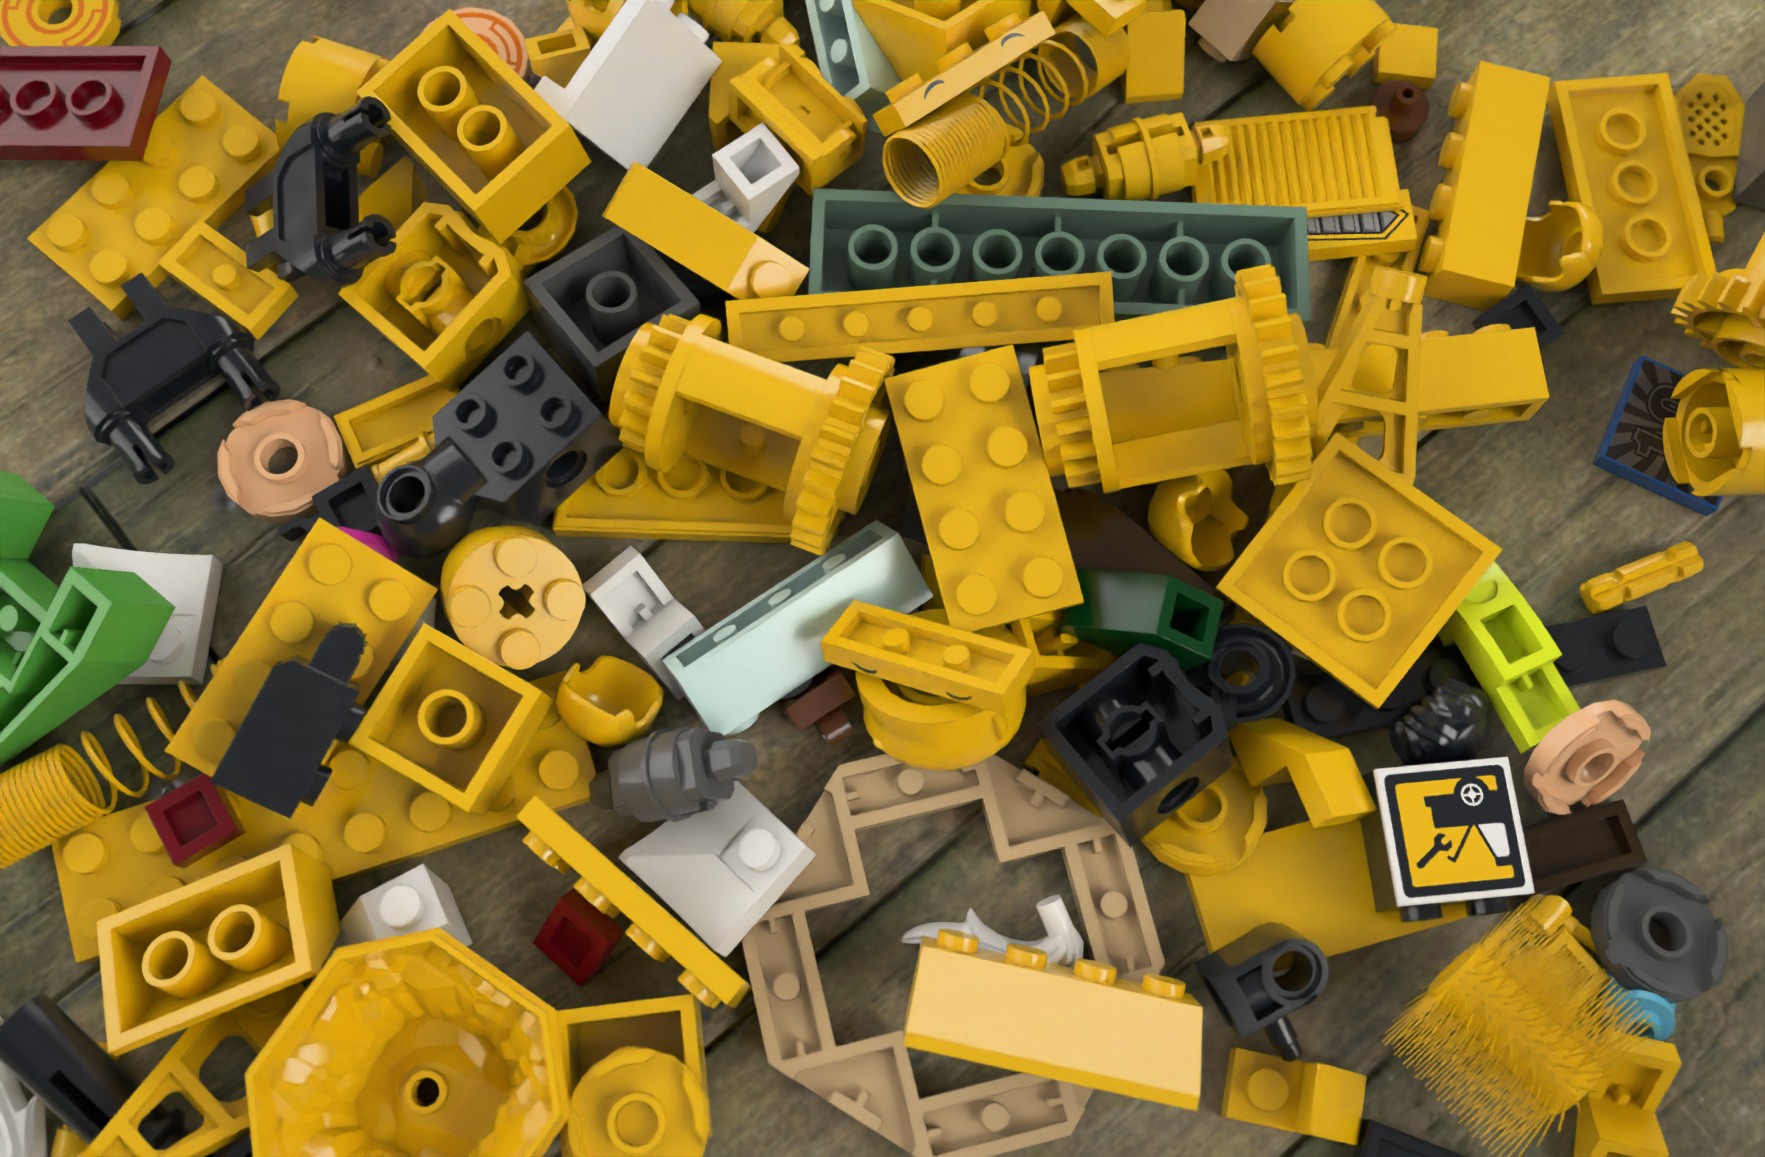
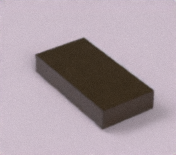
M1617 800L1522 827L1535 893L1516 898H1525L1648 862L1624 800Z

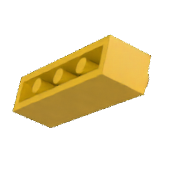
M1480 61L1467 83L1460 81L1457 83L1447 112L1448 117L1455 118L1453 132L1447 134L1438 159V167L1446 169L1443 184L1439 183L1436 187L1429 206V219L1436 220L1433 236L1430 235L1425 241L1418 264V270L1426 272L1428 277L1423 296L1487 311L1501 302L1514 288L1550 77Z

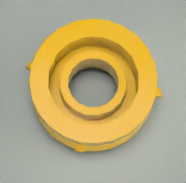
M945 608L929 609L909 614L949 626ZM1005 625L975 632V634L1019 646L1016 637ZM856 671L855 675L857 688L864 705L863 719L875 747L881 749L896 761L919 769L933 771L957 770L973 766L988 759L1007 745L1019 730L1026 708L1025 686L1007 713L1001 715Z

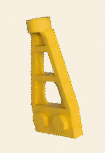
M1375 266L1366 301L1317 389L1319 420L1317 426L1310 427L1311 435H1309V440L1313 456L1310 457L1311 464L1327 445L1331 432L1345 411L1353 407L1377 410L1383 418L1384 433L1383 450L1376 460L1413 485L1416 476L1423 306L1421 301L1428 280L1427 276L1390 267ZM1387 299L1402 301V308L1398 311L1388 310L1386 307ZM1375 343L1392 346L1397 353L1393 387L1385 395L1356 390L1352 386V379L1363 352L1368 346ZM1297 482L1275 486L1270 504V509L1275 512Z
M298 982L190 1026L92 1144L76 1157H205L250 1134L247 1096L232 1102L216 1100L200 1082V1069L219 1044L232 1036L243 1037L254 1051L259 1054L306 991V988L301 982ZM180 1092L203 1117L204 1123L198 1130L165 1150H154L138 1133V1126L142 1119L168 1094Z

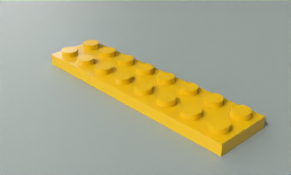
M565 670L528 682L546 693L554 702L484 816L463 810L352 744L347 743L346 745L339 742L324 764L333 770L314 806L311 807L300 802L289 820L270 809L224 789L246 833L185 869L173 865L144 808L153 801L102 816L101 819L96 818V821L90 822L88 826L84 825L82 829L78 828L76 832H71L69 836L65 835L63 839L59 838L57 842H52L51 845L75 962L90 964L100 960L96 921L289 843L330 870L332 884H337L522 824L515 816L534 795L555 812L589 802V783L598 773L590 742L578 737L571 731L558 713L555 694L560 681L567 671Z

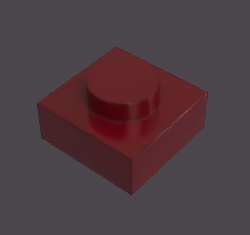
M205 773L144 807L173 865L184 869L246 833L224 789L211 783L212 777Z
M573 888L559 898L533 944L582 988L598 975L625 930Z

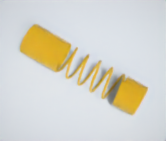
M1078 12L1053 29L1055 33L986 76L983 80L967 88L963 93L956 95L911 125L887 138L883 146L882 163L892 188L903 200L917 208L930 209L947 197H950L954 192L998 163L1000 159L1005 158L1010 146L1018 147L1025 144L1030 132L1038 133L1045 130L1049 119L1056 120L1063 117L1069 106L1074 107L1083 103L1084 99L1094 95L1121 76L1129 66L1131 54L1129 40L1123 27L1105 37L1095 27L1088 24ZM1074 35L1080 37L1089 46L1095 57L1098 71L1091 69L1082 60L1076 49ZM1038 47L1037 55L1029 53L1031 50ZM1025 59L1037 60L1038 74L1043 86L1055 100L1063 104L1060 112L1050 114L1045 93L1032 77L1022 71ZM1019 60L1018 69L1010 66L1013 62ZM1041 62L1050 81L1064 94V100L1057 96L1047 84L1042 72ZM1000 72L998 82L990 79ZM1005 72L1018 74L1019 86L1025 100L1035 112L1044 117L1041 125L1034 128L1030 127V121L1024 105L1017 95L1003 85ZM1023 77L1034 85L1042 97L1045 113L1037 108L1028 97L1023 85ZM986 85L999 88L1000 100L1006 114L1014 124L1025 131L1021 139L1010 141L1005 121L998 111L983 99ZM980 86L978 96L970 93L971 90ZM1003 90L1014 99L1021 109L1025 125L1020 123L1009 110ZM1069 97H1071V98H1073V99H1076V100L1069 101Z
M225 658L217 661L216 665L211 664L210 670L213 677ZM180 680L178 684L179 690L192 710L198 700L185 681ZM147 697L146 705L153 720L166 738L171 741L174 733L168 719L154 698ZM116 713L113 717L114 725L128 749L140 763L143 787L138 792H134L114 778L109 761L100 744L90 732L83 730L80 735L82 744L94 765L108 780L110 785L111 804L106 809L103 792L96 777L80 754L68 745L58 743L23 763L21 762L17 766L6 770L4 773H0V868L6 869L15 862L25 859L28 855L31 856L34 852L44 849L47 845L50 846L52 842H57L59 838L63 839L65 835L69 836L71 832H76L78 828L82 829L84 825L88 826L90 822H95L96 818L101 819L104 814L109 815L115 809L117 789L128 796L141 798L148 789V770L161 779L173 781L179 775L181 760L174 757L175 769L170 775H166L156 769L145 758L140 743L129 723L122 715Z

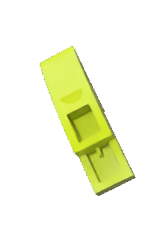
M1493 562L1437 634L1445 647L1452 643L1457 644L1522 754L1535 748L1551 729L1572 713L1580 710V707L1553 664L1562 655L1561 651L1522 594L1501 568Z

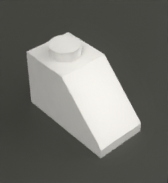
M423 863L360 896L339 923L341 931L326 960L328 961L339 947L438 927L466 947L473 944L449 886Z

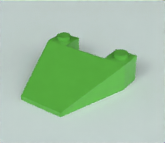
M0 471V767L143 666L151 655L176 608L135 572L70 566L60 587L54 584L31 564L28 558L55 505L17 473Z

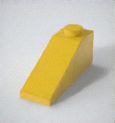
M633 161L602 214L609 221L737 300L794 296L810 270L766 240L636 161Z

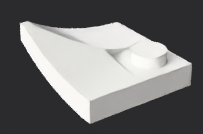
M74 543L72 549L73 567L135 572L176 607L147 662L117 684H179V681L182 680L187 684L203 685L224 564L213 555L142 552Z
M738 780L734 781L735 789L730 799L719 801L714 809L692 814L690 818L677 822L667 820L652 833L625 849L618 857L659 895L714 951L724 957L729 955L817 855Z

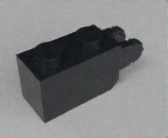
M339 621L336 626L332 625L331 631L326 632V638H323L311 661L296 655L280 660L273 666L212 776L211 783L291 819L300 802L311 807L314 806L333 770L321 764L334 739L347 745L367 708L355 702L360 693L361 685L350 681L360 662L361 654L364 655V647L367 646V641H365L367 634L362 632L356 625V622L352 624Z

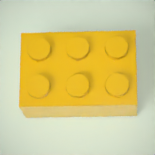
M451 9L447 10L356 91L361 99L368 96L375 97L388 108L391 121L386 124L391 125L390 134L500 245L591 163L571 126Z

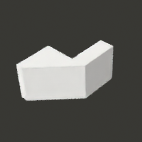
M762 122L712 155L715 180L692 194V196L754 233L800 174V169Z
M630 545L584 583L582 588L619 635L679 701L684 697V694L662 659L706 630L689 610L674 599L642 555Z

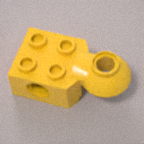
M567 186L563 187L501 245L481 225L476 229L462 211H454L450 205L423 202L395 232L396 237L390 240L396 243L394 253L369 263L364 267L361 278L354 284L342 288L338 295L448 392H451L465 381L530 310L523 281L527 279V275L536 265L549 262L565 251L574 237L578 220L575 197ZM542 218L539 225H537L535 228L531 230L525 231L528 224H530L534 220Z

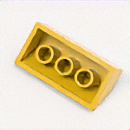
M939 929L937 938L922 935L905 1015V1047L1197 1111L1200 1099L1203 1007L1192 994L1184 993L1186 983L1174 978L1149 973L1144 974L1143 983L1116 978L1117 968L1088 959H1076L1074 968L1047 963V952L1025 945L1007 944L1006 953L978 947L979 937L956 930Z

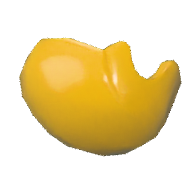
M1552 200L1548 205L1551 211L1546 215L1526 217L1516 282L1524 285L1530 284L1532 288L1543 292H1561L1578 285L1597 266L1604 248V227L1591 207L1579 202L1565 201L1563 203Z
M601 655L583 672H579L580 664L574 663L560 681L555 694L558 713L571 731L578 737L602 747L627 745L630 741L642 738L652 726L663 703L664 690L655 678L635 664L613 656Z

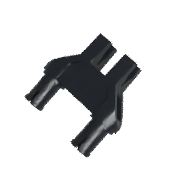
M371 96L364 97L357 104L336 115L322 112L307 120L290 136L272 172L245 190V213L258 217L267 210L273 209L274 222L273 228L246 245L247 269L260 272L270 265L278 264V279L292 282L308 274L331 286L346 288L361 278L364 267L369 263L394 253L396 243L390 240L396 237L393 225L385 217L371 214L359 222L357 164L360 163V150L375 140L388 136L391 132V125L386 124L391 121L389 110L380 100Z
M141 272L121 285V288L146 322L120 339L105 321H101L90 306L69 319L68 322L93 355L85 396V417L88 430L97 442L114 446L138 483L150 484L160 478L147 459L154 466L157 465L165 475L172 470L175 463L171 455L166 453L147 427L150 420L219 374L223 376L247 411L263 403L253 390L254 385L264 393L269 401H274L279 396L281 389L254 356V338L244 326L220 316L171 307L159 290L154 288L148 278Z

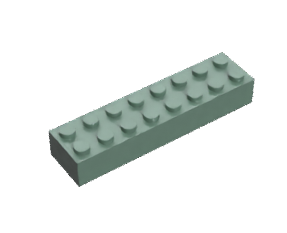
M813 188L808 295L1112 271L1115 322L1236 297L1234 285H1236L1234 275L1236 271L1271 264V267H1275L1276 276L1280 278L1282 293H1285L1287 314L1297 312L1302 320L1304 329L1311 322L1306 207L952 194L938 205L930 209H923L906 202L896 191ZM1075 340L1055 341V342H1069V343H1072V342H1075ZM1226 345L1213 348H1226Z

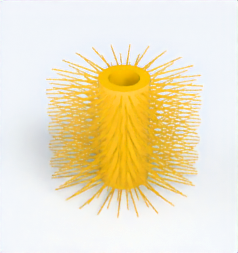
M1533 900L1509 921L1523 905L1522 903L1497 929L1509 914L1507 912L1483 942L1482 940L1494 922H1492L1478 943L1473 945L1474 937L1469 948L1458 956L1455 953V959L1442 971H1437L1440 973L1432 983L1421 988L1428 987V991L1404 1005L1405 1007L1424 996L1392 1020V1022L1412 1009L1385 1032L1386 1034L1405 1019L1382 1040V1042L1385 1041L1402 1026L1384 1044L1386 1046L1408 1024L1406 1029L1392 1043L1393 1045L1398 1039L1407 1034L1393 1048L1395 1049L1416 1032L1393 1054L1395 1055L1422 1031L1398 1056L1400 1057L1416 1041L1418 1042L1406 1056L1425 1042L1423 1046L1403 1063L1405 1064L1434 1039L1406 1068L1430 1046L1432 1047L1419 1059L1414 1068L1431 1052H1433L1432 1055L1414 1071H1417L1440 1052L1415 1076L1417 1078L1440 1055H1442L1441 1058L1434 1063L1420 1080L1444 1058L1445 1060L1427 1077H1432L1442 1066L1450 1061L1445 1068L1425 1085L1427 1086L1455 1062L1428 1089L1430 1091L1458 1064L1450 1075L1441 1081L1442 1084L1436 1089V1093H1439L1448 1084L1451 1085L1437 1101L1454 1085L1457 1086L1443 1101L1444 1103L1448 1098L1450 1100L1456 1095L1453 1099L1455 1101L1447 1107L1448 1109L1469 1091L1470 1093L1450 1112L1452 1114L1461 1104L1469 1101L1459 1112V1116L1475 1103L1472 1110L1459 1122L1461 1123L1476 1108L1481 1107L1465 1124L1467 1126L1484 1113L1469 1132L1494 1112L1473 1135L1474 1137L1483 1127L1494 1121L1480 1137L1481 1139L1500 1124L1497 1130L1481 1145L1483 1146L1498 1131L1508 1126L1487 1148L1489 1150L1495 1142L1509 1133L1491 1155L1520 1131L1518 1136L1497 1157H1500L1533 1125L1507 1156L1509 1157L1532 1130L1537 1128L1518 1155L1520 1157L1550 1115L1552 1117L1537 1147L1556 1115L1562 1113L1558 1132H1560L1565 1111L1574 1104H1577L1582 1115L1578 1103L1580 1099L1589 1091L1604 1094L1592 1090L1597 1081L1623 1074V1072L1601 1076L1603 1071L1637 1055L1638 1052L1604 1068L1603 1066L1649 1036L1647 1035L1612 1058H1608L1614 1053L1619 1052L1623 1046L1653 1024L1652 1022L1611 1052L1652 1014L1628 1034L1622 1036L1641 1017L1645 1010L1636 1019L1624 1026L1629 1018L1642 1007L1640 1006L1615 1026L1617 1021L1638 1000L1623 1013L1613 1018L1629 1001L1628 999L1610 1013L1616 1003L1629 992L1627 991L1610 1007L1601 1011L1623 988L1603 1001L1612 989L1618 985L1617 983L1595 1001L1597 995L1615 978L1609 981L1602 989L1595 991L1606 979L1605 976L1591 986L1594 983L1592 981L1606 970L1603 969L1584 986L1583 983L1600 967L1598 966L1593 972L1591 970L1584 975L1589 970L1588 967L1595 960L1577 975L1573 974L1592 955L1575 969L1577 967L1576 964L1584 957L1583 954H1580L1553 975L1583 946L1556 969L1554 968L1578 944L1576 943L1555 965L1551 966L1569 947L1567 948L1566 946L1556 957L1549 962L1548 960L1572 938L1542 961L1569 935L1568 933L1539 959L1562 934L1543 950L1541 949L1560 931L1548 938L1535 950L1534 948L1560 925L1558 924L1528 950L1555 923L1553 922L1538 938L1534 939L1546 926L1545 924L1529 936L1534 929L1549 917L1548 915L1525 934L1547 913L1545 911L1520 934L1540 912L1524 923L1528 916L1537 910L1536 908L1516 925L1514 924L1538 903L1535 902L1509 925ZM1518 926V928L1515 931L1508 935L1509 932H1511L1515 927ZM1520 928H1522V929L1511 939V937H1512ZM1527 940H1529V941L1524 945V947H1522L1521 949H1519V948L1522 946V944H1524ZM1582 956L1566 973L1560 976L1569 965ZM1573 969H1575L1566 979H1564V980L1558 985V983H1559L1570 971H1572ZM1586 970L1576 982L1567 987L1570 982ZM1588 974H1590V975H1589L1585 980H1583L1572 992H1570L1571 989H1572L1580 980H1582L1584 977H1586ZM1588 986V988L1580 996L1574 999L1582 990H1584ZM1595 987L1585 999L1578 1002L1583 995ZM1591 996H1593L1587 1003H1585V1004L1579 1009V1007H1580L1588 998H1590ZM1602 997H1604V998L1595 1006V1008H1593L1591 1011H1589L1588 1013H1586L1589 1008H1591V1007H1592L1595 1003H1597ZM1602 1004H1604L1591 1018H1589L1590 1015H1591L1598 1007H1600ZM1606 1013V1015L1599 1022L1593 1025L1600 1017H1602ZM1613 1014L1604 1025L1599 1027L1606 1018ZM1416 1020H1418L1413 1027L1406 1031ZM1609 1023H1611L1605 1030H1603V1031L1600 1033V1031H1601L1606 1025H1608ZM1618 1026H1620L1613 1035L1605 1039L1612 1031H1614ZM1433 1030V1032L1422 1041V1039ZM1622 1030H1624V1031H1623L1619 1036H1617L1611 1043H1609L1615 1035H1617L1619 1032H1621ZM1460 1070L1454 1078H1452L1447 1084H1445L1440 1090H1438L1449 1079L1451 1075ZM1465 1070H1467L1454 1084H1452L1453 1081L1459 1075H1461ZM1467 1074L1464 1080L1458 1083ZM1470 1078V1080L1466 1083L1464 1087H1462L1459 1091L1452 1095L1467 1079ZM1476 1080V1082L1473 1085H1471L1463 1094L1460 1095V1093L1469 1084ZM1481 1084H1483V1086L1473 1096L1467 1099ZM1483 1090H1485L1480 1097H1478L1474 1102H1472V1103L1467 1107V1105H1468L1480 1092H1482ZM1489 1093L1481 1102H1479L1485 1094ZM1496 1097V1099L1492 1102L1490 1106H1488L1481 1113H1479L1492 1099ZM1502 1099V1101L1498 1105H1496L1488 1114H1486L1494 1104H1496L1498 1101ZM1508 1103H1510L1502 1113L1496 1116ZM1510 1110V1112L1504 1118H1502L1498 1123H1496L1505 1112ZM1519 1118H1521L1520 1121L1514 1127L1508 1130ZM1525 1120H1527L1519 1129H1517V1130L1514 1132V1130H1515L1521 1123H1523Z

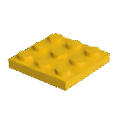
M1336 432L1313 461V470L1310 472L1311 479L1296 483L1222 578L1215 590L1264 627L1282 638L1283 641L1373 708L1379 709L1503 549Z

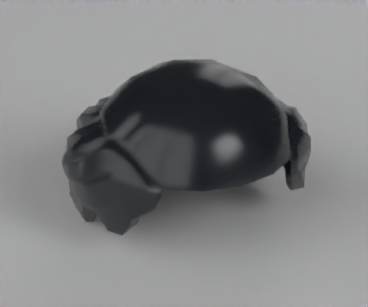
M1450 678L1442 683L1441 686L1433 689L1432 695L1423 697L1421 705L1410 707L1409 713L1403 719H1399L1394 727L1390 729V742L1404 766L1474 760L1484 748L1490 732L1489 716L1491 714V704L1489 696L1477 686L1472 687L1454 678Z

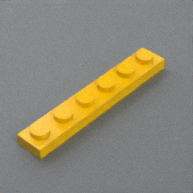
M1112 271L725 301L729 344L779 363L855 357L857 350H861L862 346L884 354L1068 341L1075 340L1073 330L1115 322Z

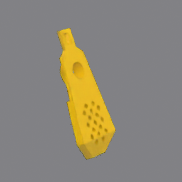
M1698 73L1674 95V100L1709 242H1724L1723 217L1736 209V202H1733L1732 199L1745 103L1727 75ZM1705 179L1715 181L1720 191L1710 189Z

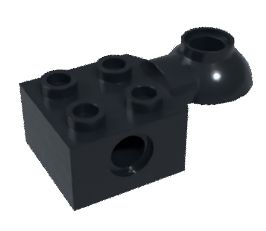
M526 331L432 417L435 448L422 459L412 460L402 466H397L389 471L381 480L377 490V524L389 546L403 556L416 559L438 556L456 545L470 528L476 504L479 501L512 520L538 526L624 447L622 446L623 442L618 439L621 431L610 424L609 417L561 363ZM424 497L422 503L416 508L419 500Z
M1245 622L1219 627L1212 659L1186 670L1185 673L1181 670L1178 658L1171 656L1168 650L1139 642L1035 725L1049 754L1129 848H1131L1234 766L1228 732L1240 723L1257 722L1275 713L1290 696L1295 681L1294 657L1282 638L1266 627ZM1238 671L1252 672L1257 676L1253 682L1246 686H1234L1226 682L1231 674Z

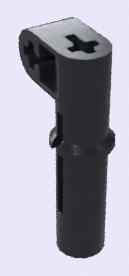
M40 994L31 999L0 1025V1062L88 1146L92 1144L140 1086L123 1067L46 994ZM160 1103L142 1119L138 1126V1133L154 1150H165L191 1134L185 1128V1113L180 1108L169 1112ZM251 1133L236 1143L224 1157H253ZM211 1153V1154H209V1155H207V1156H205V1157H216V1156H215L213 1153Z

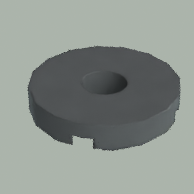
M1653 867L1639 869L1616 878L1600 891L1591 911V937L1600 961L1618 984L1627 990H1642L1654 993L1664 998L1669 1004L1697 998L1721 980L1729 960L1728 935L1721 918L1715 920L1712 912L1705 905L1711 901L1698 886L1677 873ZM1650 919L1657 920L1668 930L1672 945L1670 951L1660 948L1651 938L1649 933Z

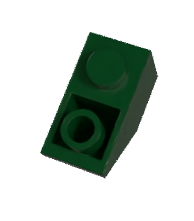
M1078 568L1076 570L1084 603L1063 609L1059 625L1060 630L1119 657L1139 642L1166 649L1171 656L1178 658L1182 672L1212 659L1223 600L1170 575Z

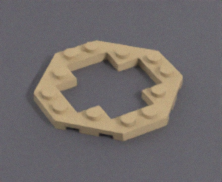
M887 754L838 765L818 802L796 833V836L817 855L741 940L768 1064L906 1150L914 1157H990L1072 1135L1085 1111L1084 1107L1095 1088L1019 1072L919 1098L908 1050L904 1046L903 1030L836 1047L805 913L870 897L855 832L981 802L997 865L1061 850L1090 959L1117 968L1116 978L1143 983L1144 974L1159 975L1165 960L1133 847L1129 848L1104 817L1097 816L1069 799V795L1025 769L1020 770L995 754L973 766L946 771L915 768L896 761Z

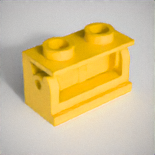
M785 42L779 44V62L774 57L766 58L742 76L736 75L729 80V119L744 133H747L763 122L799 166L800 174L794 181L809 196L813 195V188L821 189L863 157L868 120L865 118L859 105L852 98L839 94L823 79L820 70L810 59L801 58Z

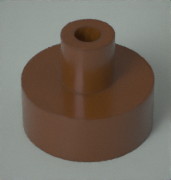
M1401 80L1382 84L1375 91L1367 105H1374L1376 107V117L1385 116V118H1388L1392 144H1401L1412 140L1419 133L1429 115V102L1424 92L1416 85Z

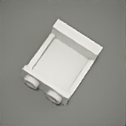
M627 0L565 89L545 75L534 89L574 131L627 171L633 161L640 163L646 168L722 62L704 44L710 36L704 28L684 13L680 12L676 17L670 11V8L675 3L674 0Z

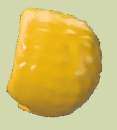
M1225 469L1161 481L1150 500L1147 516L1151 536L1186 566L1203 572H1214L1223 569L1234 560L1233 539L1239 530H1244L1247 527L1249 521L1247 514L1233 500L1232 480Z

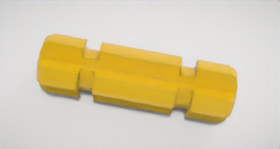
M1684 541L1667 548L1663 552H1656L1619 567L1613 572L1604 573L1589 579L1579 587V595L1589 612L1599 614L1614 608L1616 605L1629 602L1664 588L1668 584L1693 576L1703 569L1704 560L1698 554L1697 547L1693 543Z

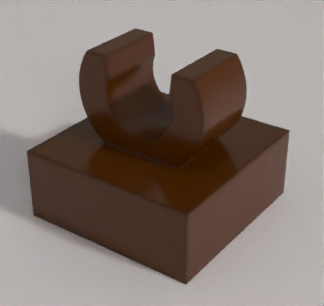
M828 668L814 677L812 683L800 694L791 698L781 699L777 702L790 725L802 731L813 723L824 741H828L831 746L854 732L838 706L853 697L855 693L843 674L832 668Z

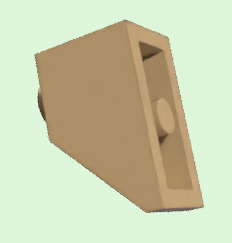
M1205 0L1188 24L1201 35L1198 40L1200 47L1220 62H1225L1227 59L1229 61L1249 60L1253 56L1252 51L1255 45L1273 24L1281 31L1279 26L1291 13L1288 8L1296 0Z

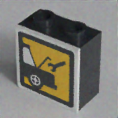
M1508 757L1374 769L1362 776L1377 808L1373 813L1360 819L1376 912L1399 910L1401 923L1443 918L1441 906L1465 904L1467 916L1497 914L1510 911L1508 899L1535 893Z

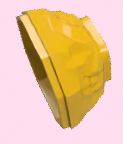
M439 927L337 948L245 1072L253 1157H542L571 1115L555 1009ZM426 1078L435 1080L439 1086V1096L430 1106H426L421 1098V1086Z

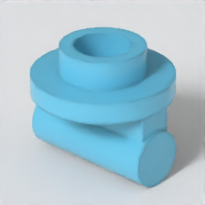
M1606 971L1607 975L1611 978L1609 981H1611L1614 977L1609 971ZM1614 979L1599 994L1602 996L1618 982ZM1618 984L1603 1000L1605 1001L1623 988L1601 1011L1610 1007L1629 991L1610 1011L1611 1013L1629 999L1613 1018L1623 1013L1638 1000L1615 1024L1616 1026L1642 1006L1624 1024L1626 1026L1645 1010L1641 1017L1625 1032L1627 1034L1650 1014L1652 1015L1633 1031L1632 1035H1636L1653 1022L1651 1026L1638 1036L1646 1037L1648 1035L1649 1037L1647 1038L1663 1041L1675 1029L1674 1011L1676 1003L1669 1004L1659 995L1642 990H1627ZM1613 1014L1606 1018L1602 1024L1604 1025Z

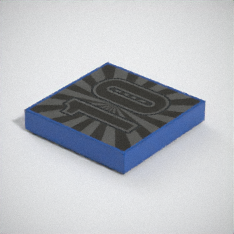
M1642 355L1631 367L1592 464L1704 516H1709L1718 510L1723 496H1696L1690 493L1695 490L1690 484H1678L1670 473L1663 448L1664 419L1676 417L1680 399L1670 398L1675 387L1686 374Z

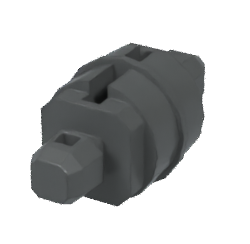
M687 726L675 730L667 728L654 731L648 737L630 741L623 749L612 752L608 759L609 769L597 773L589 783L590 801L596 807L615 809L621 817H636L639 821L645 823L651 821L656 823L665 820L681 821L690 818L692 814L714 809L719 801L730 799L735 789L734 781L746 778L756 770L758 765L756 749L751 742L740 739L726 740L722 733L704 731L699 727L689 728Z

